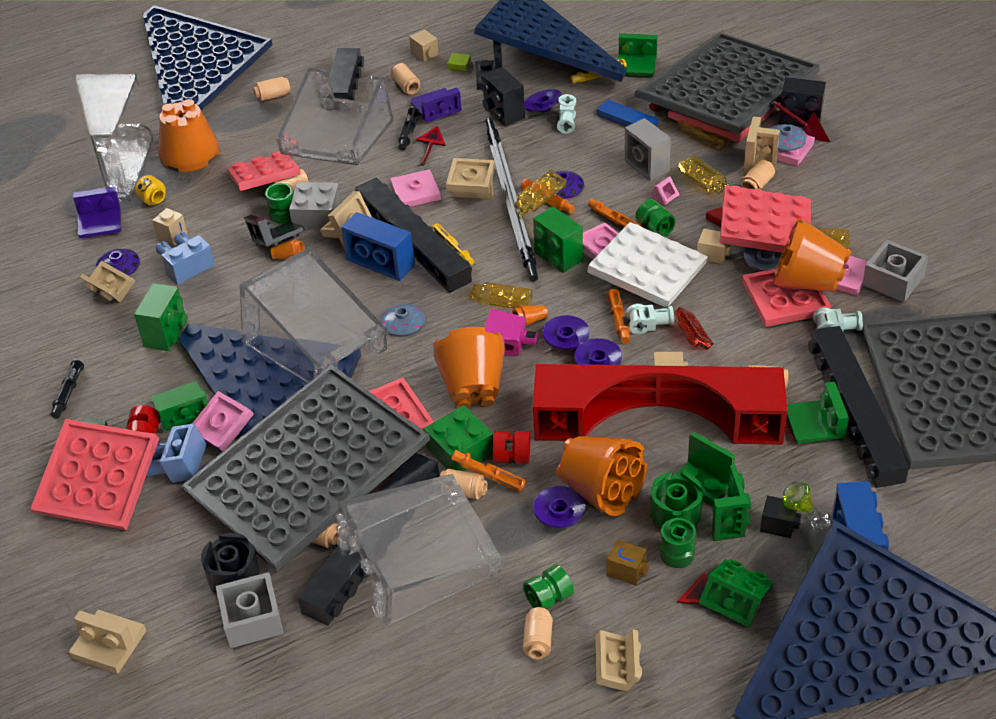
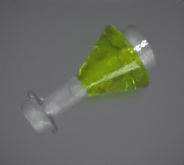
M792 482L785 487L783 491V504L786 508L806 513L812 519L811 526L815 530L823 531L829 527L831 523L830 515L825 511L819 512L814 507L811 488L807 483Z

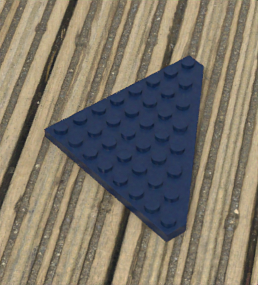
M499 0L475 27L474 34L619 82H622L626 75V67L543 0Z
M155 5L143 13L164 105L191 99L202 110L273 45L270 38Z
M190 323L187 324L179 338L184 351L186 350L195 368L199 370L203 380L214 395L219 391L254 413L239 432L241 436L245 435L330 365H333L351 378L361 357V350L359 348Z
M834 521L739 700L732 717L735 719H806L996 669V611L841 523Z

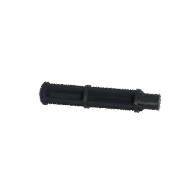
M416 107L409 108L398 139V148L401 151L406 150V147L410 144L408 133L414 131L419 116V109Z
M73 360L70 363L69 372L62 381L63 385L56 400L52 403L51 416L53 418H59L61 413L67 408L68 399L72 390L77 385L76 381L81 370L84 369V363L80 360Z

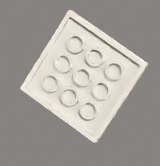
M629 222L588 265L587 272L667 308L706 264L708 256Z

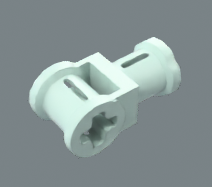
M565 94L558 99L560 110L558 112L559 121L557 129L563 134H569L575 129L573 121L576 117V112L574 111L576 98L573 95Z
M633 304L626 311L627 317L630 320L629 328L633 334L640 335L647 331H656V325L669 324V326H674L672 306L664 309H654L653 305Z
M823 307L813 313V321L817 324V329L840 326L842 331L851 329L862 331L861 311L842 314L841 309Z

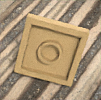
M753 116L746 141L744 175L760 160H766L776 168L780 130L760 128L761 117Z
M453 158L446 182V191H451V197L492 199L494 194L493 174L495 160Z
M353 191L328 215L330 221L320 229L323 237L339 238L344 247L341 226L356 212L372 217L360 191Z
M97 610L94 615L79 611L74 621L80 636L70 649L69 655L71 659L119 674L146 632L145 625L101 610Z

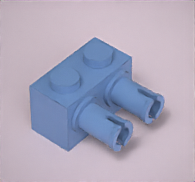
M180 232L183 237L179 233L174 237L175 243L179 246L171 248L165 241L161 242L165 247L160 243L156 246V252L162 256L166 274L177 285L215 265L211 246L199 235L190 238L185 232Z
M194 423L172 427L167 442L157 444L153 458L161 459L151 461L147 472L148 477L167 474L172 483L187 481L197 473L207 443Z

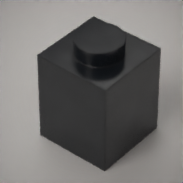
M767 495L761 517L760 532L791 538L794 528L799 529L802 514L797 513L798 502Z

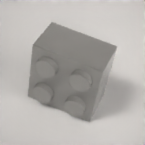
M645 118L625 127L624 161L650 181L669 172L671 137Z
M297 182L289 208L291 222L302 225L304 229L323 228L330 221L328 215L341 204L339 184L329 182Z
M886 240L865 265L862 285L905 302L924 278L928 256Z
M269 572L216 586L224 630L230 648L284 634Z

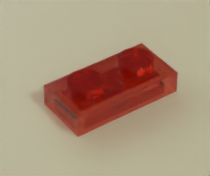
M679 307L674 312L678 319L677 324L687 333V340L694 347L700 346L706 350L714 344L693 313L682 307Z

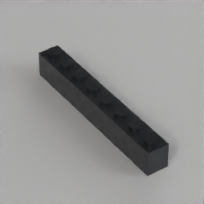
M376 177L355 187V191H360L372 218L411 232L414 259L449 293L472 282V266L469 261L464 260L456 249H452L443 237L436 234L434 229L428 226L421 216L416 215L408 204L405 205L397 194L389 190L385 183H382Z
M835 326L812 330L811 340L808 341L809 352L811 355L814 354L816 358V366L818 371L823 373L824 383L835 382L849 417L847 427L850 440L854 441L857 446L858 457L866 465L868 478H872L876 488L906 483L909 464L841 327Z
M414 453L398 468L298 596L301 614L329 626L334 618L341 614L347 600L356 594L360 583L370 575L372 567L378 559L383 558L387 547L398 538L400 530L405 523L411 521L415 510L425 502L430 490L438 485L440 477L438 461Z

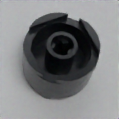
M225 533L218 536V540L213 543L209 541L204 546L201 553V562L211 591L217 593L216 586L259 575V564L254 546L242 534Z

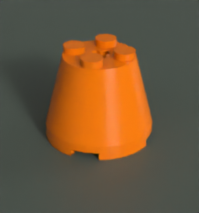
M191 99L174 104H165L162 106L160 114L159 158L163 166L178 168L179 172H189L204 168L209 165L208 161L219 154V144L201 109Z
M797 219L778 262L773 284L781 287L834 293L839 281L841 282L846 269L843 266L844 263H847L851 250L845 248L807 221Z
M464 327L449 331L448 337L442 340L436 339L433 343L435 362L452 402L456 403L457 408L463 405L466 408H470L473 404H481V406L485 407L495 404V398L499 394L505 353L504 338L501 333L485 332V327Z
M592 436L569 438L564 443V453L556 469V475L599 511L610 516H619L625 513V507L632 498L637 500L643 488L648 463L643 461V450L645 448L641 443L625 438Z

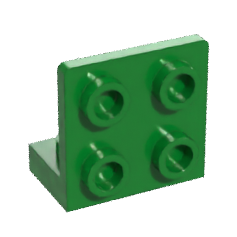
M619 33V54L617 60L624 59L626 61V75L654 76L658 35Z
M197 381L152 396L154 406L159 412L165 431L172 429V427L195 421L208 404L206 394L203 389H200Z
M835 382L825 383L824 393L820 394V400L787 404V419L797 444L846 437L849 417Z
M692 432L689 435L688 462L675 475H681V472L694 476L701 483L703 501L714 506V499L724 498L728 493L730 465L735 464V455L729 450L709 441L706 437Z
M735 464L730 465L727 497L714 499L712 537L714 541L745 537L746 526L750 524L748 509H751V498L749 493L744 492V477L742 473L738 474Z
M725 559L709 575L699 603L750 627L761 600L771 590L774 581L768 579V576L762 572H753L744 568L743 564L736 560Z

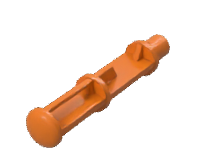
M529 179L522 181L521 189L560 211H566L570 214L574 212L575 206L569 204L568 200Z
M594 199L588 201L587 205L594 209L595 213L609 219L617 226L625 228L631 222L642 227V224L631 220L623 213L607 208L601 201L597 202Z
M610 289L607 291L606 297L614 320L616 334L620 337L623 344H627L630 342V328L625 326L623 318L625 313L620 293L617 289Z
M454 450L451 459L460 463L461 467L482 474L484 477L518 493L525 487L526 481L524 478H520L498 466L496 467L490 463L484 465L471 459L469 453L463 454Z

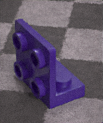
M457 87L450 90L442 88L410 99L413 107L419 109V114L425 122L434 121L462 111L460 91Z
M115 186L73 193V200L78 213L79 238H90L121 232V205Z

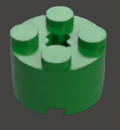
M668 472L658 476L653 481L650 492V517L655 524L662 528L666 521L673 518L686 519L694 526L698 524L702 516L703 505L701 483L694 476L681 472V475H672V472Z

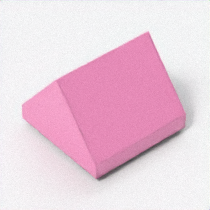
M670 176L654 186L652 199L663 205H666L680 195Z

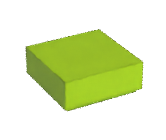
M452 53L447 63L448 69L466 71L471 61V55Z

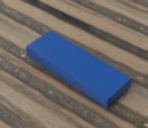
M607 100L597 109L598 116L624 126H629L644 118L655 126L658 125V118L611 100Z

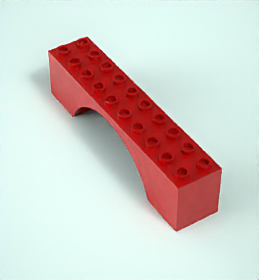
M536 364L533 393L534 441H566L569 438L574 439L578 436H587L597 425L613 415L635 408L659 406L689 411L709 420L728 436L732 444L783 445L787 418L784 367Z

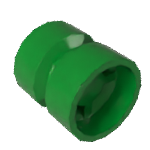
M277 183L269 186L265 191L270 219L276 223L291 221L289 208L293 198L292 187L286 183Z
M654 199L644 201L635 213V219L638 223L642 224L645 229L658 233L663 237L668 236L676 224L675 217Z
M673 518L666 521L662 526L660 556L662 561L670 567L684 568L694 560L696 529L690 521L683 518Z
M558 564L544 570L542 577L539 575L534 576L523 583L525 596L533 608L541 607L548 610L555 605V601L562 602L574 594L573 584L568 574Z

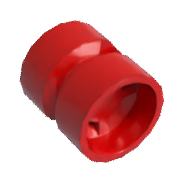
M147 405L133 407L128 416L126 429L157 435L160 424L159 412Z
M494 431V463H509L511 459L515 463H530V431H516L514 435H511L509 431ZM513 443L512 451H507V444Z

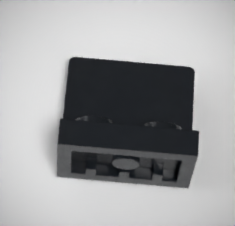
M493 40L494 60L475 61L477 90H482L483 74L502 67L500 42Z
M252 214L244 217L252 241L266 247L268 246V248L279 245L283 239H294L299 236L300 232L305 231L302 225L292 222L272 228L270 222L264 218Z

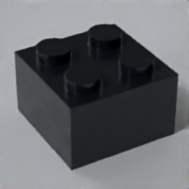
M503 67L483 74L481 88L484 97L482 101L484 109L489 111L504 126L524 119V85Z
M785 77L780 105L806 123L815 112L821 122L826 82ZM780 110L779 125L788 124L804 127Z

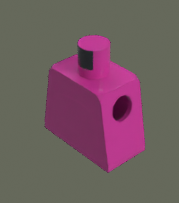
M491 309L485 324V332L494 334L499 332L502 334L505 344L504 356L520 355L523 344L536 345L538 334L536 331L526 330V319L523 316L496 309Z

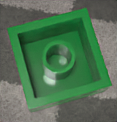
M551 207L533 218L534 251L538 256L543 257L553 267L558 268L563 273L583 261V227L555 207Z
M153 283L134 313L143 346L146 348L169 351L173 343L177 341L180 331L187 324V314L184 311L183 298L180 296L179 288Z
M464 405L424 428V431L430 437V441L426 443L427 450L446 469L468 470L461 467L460 463L451 459L454 450L463 454L469 453L471 459L478 462L493 455V433Z

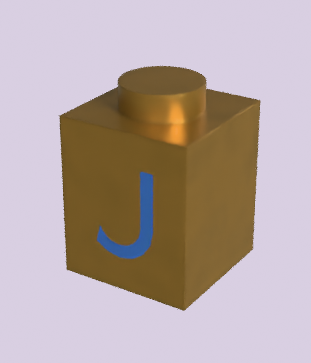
M616 540L607 558V576L637 586L641 576L645 577L649 569L650 562L647 561V549Z

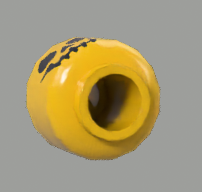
M146 175L137 181L135 194L147 205L154 206L164 200L166 187L156 177Z

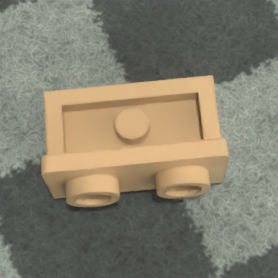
M103 261L99 263L90 278L84 274L80 276L86 282L84 286L94 293L99 290L101 291L99 294L108 301H111L113 298L120 303L135 283L133 278Z
M632 629L626 637L600 630L595 636L596 684L628 692L640 680L642 675V666L639 662L641 643L638 639V630Z

